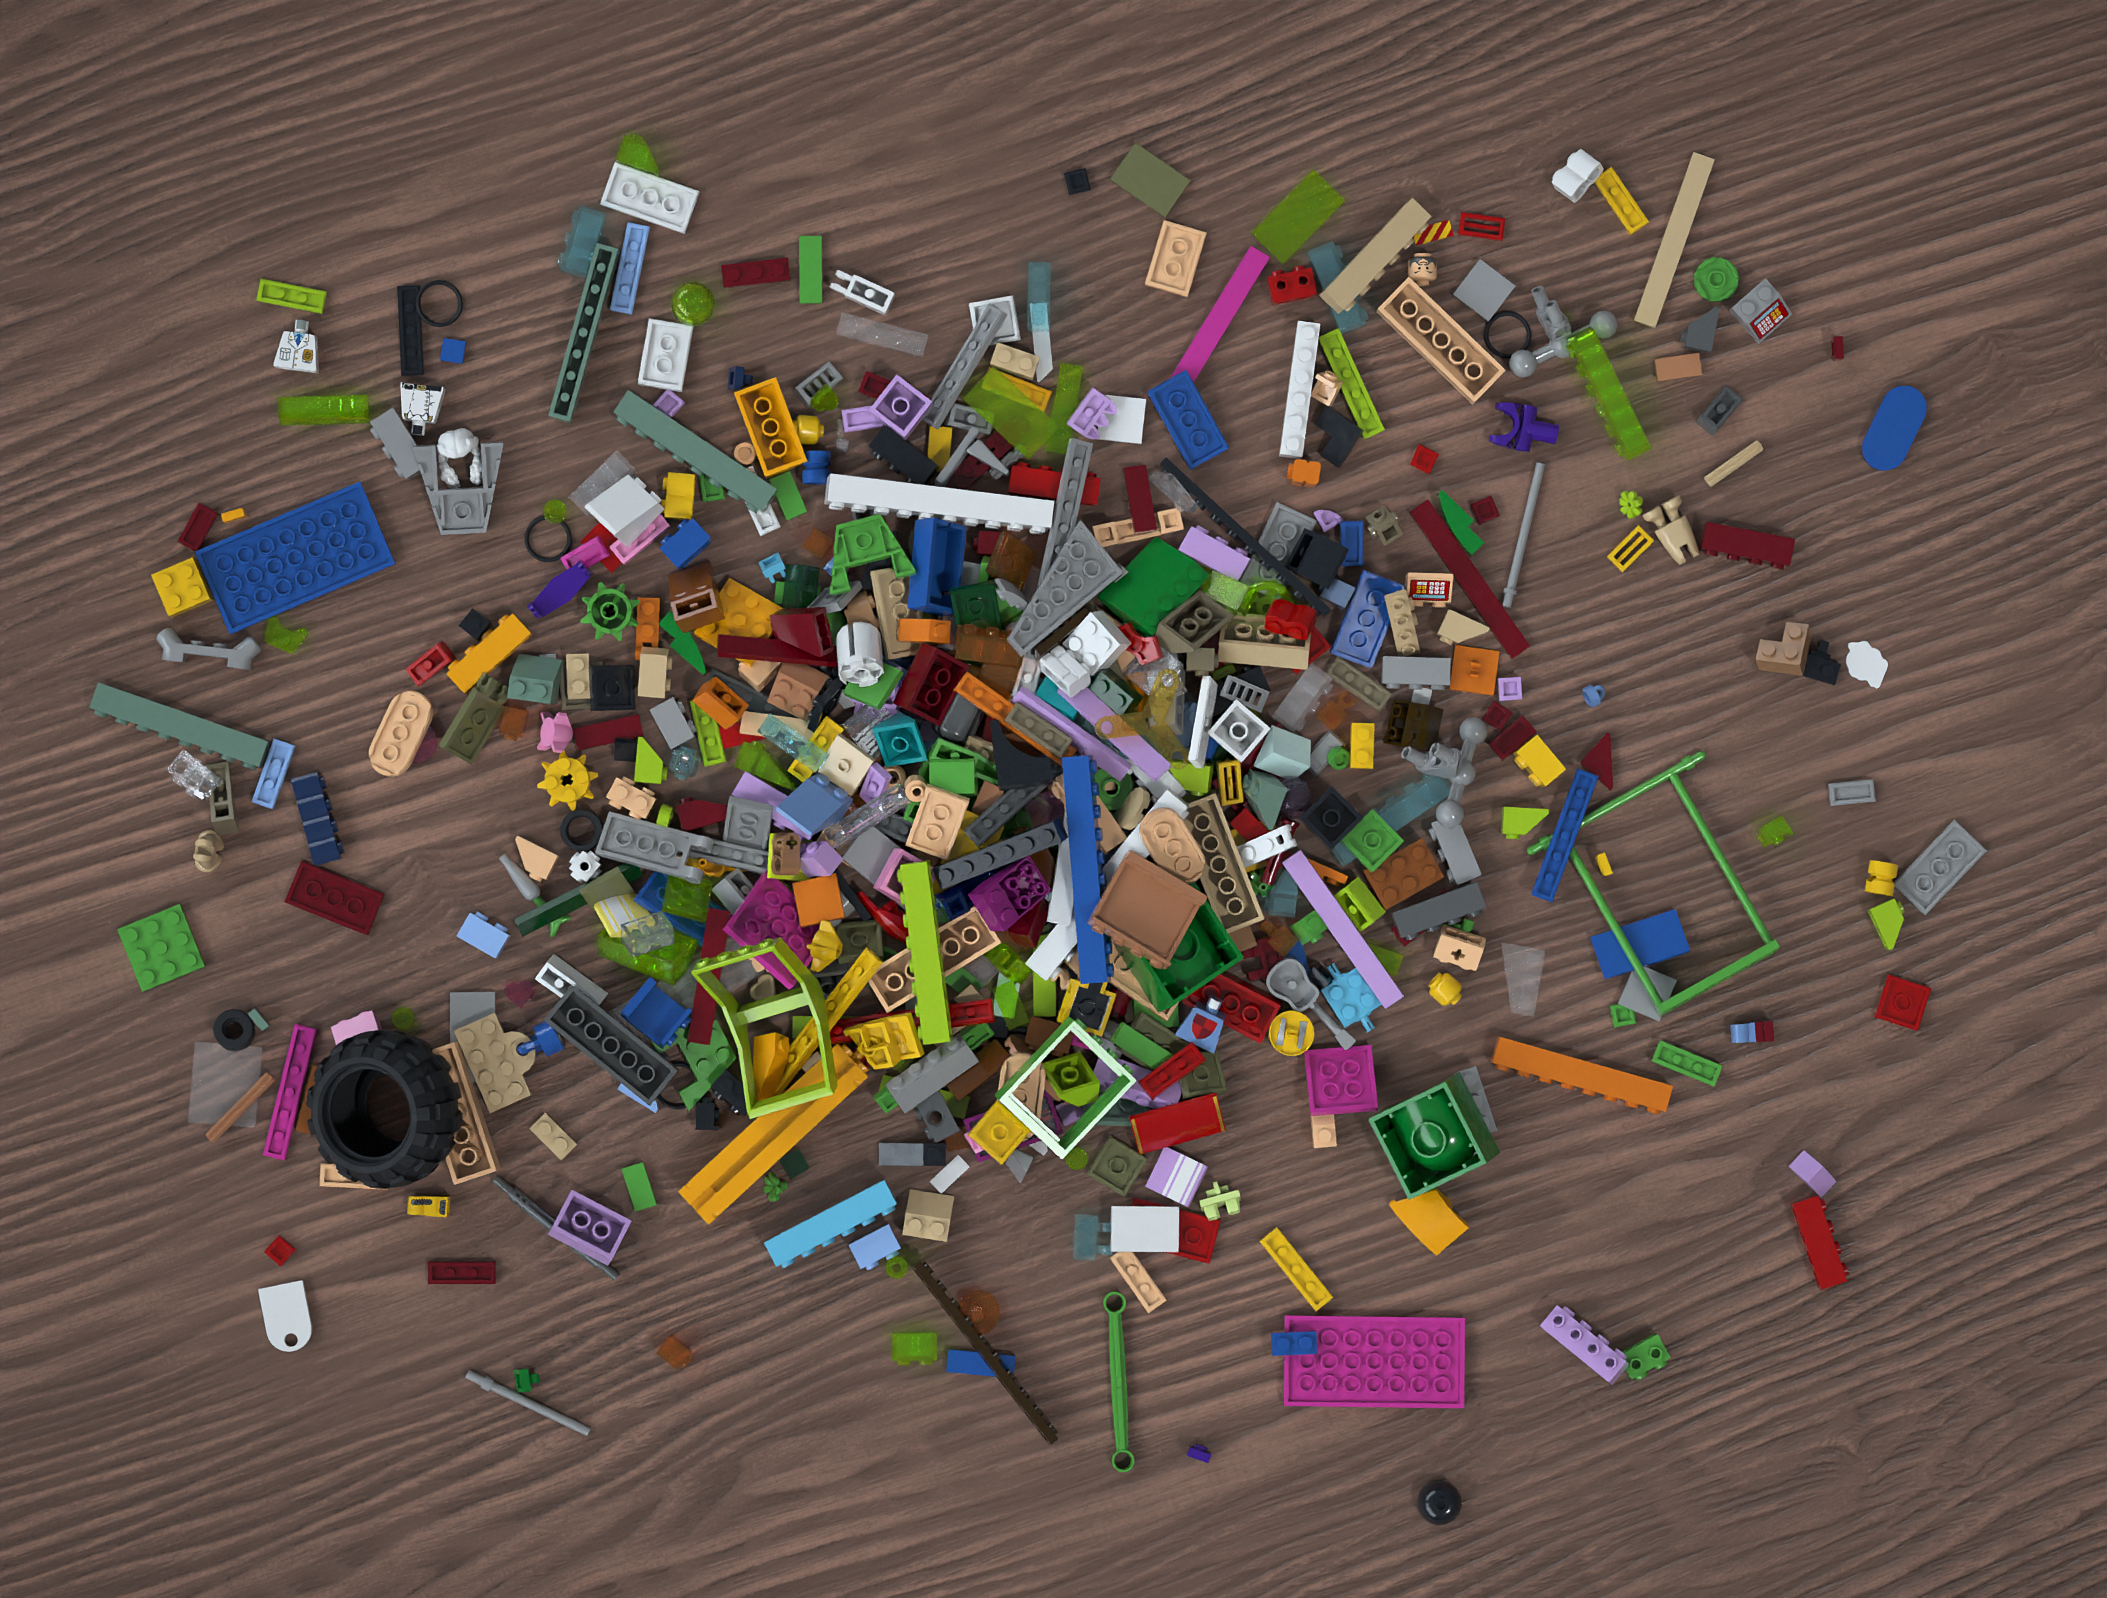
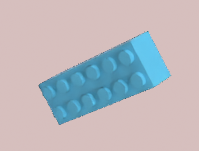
M884 1179L768 1239L764 1244L776 1267L781 1265L782 1268H785L796 1261V1256L801 1254L804 1258L816 1251L814 1247L820 1244L825 1247L835 1242V1236L842 1234L844 1237L856 1230L854 1226L862 1223L863 1227L876 1220L875 1215L882 1213L885 1216L893 1212L898 1201L887 1180Z

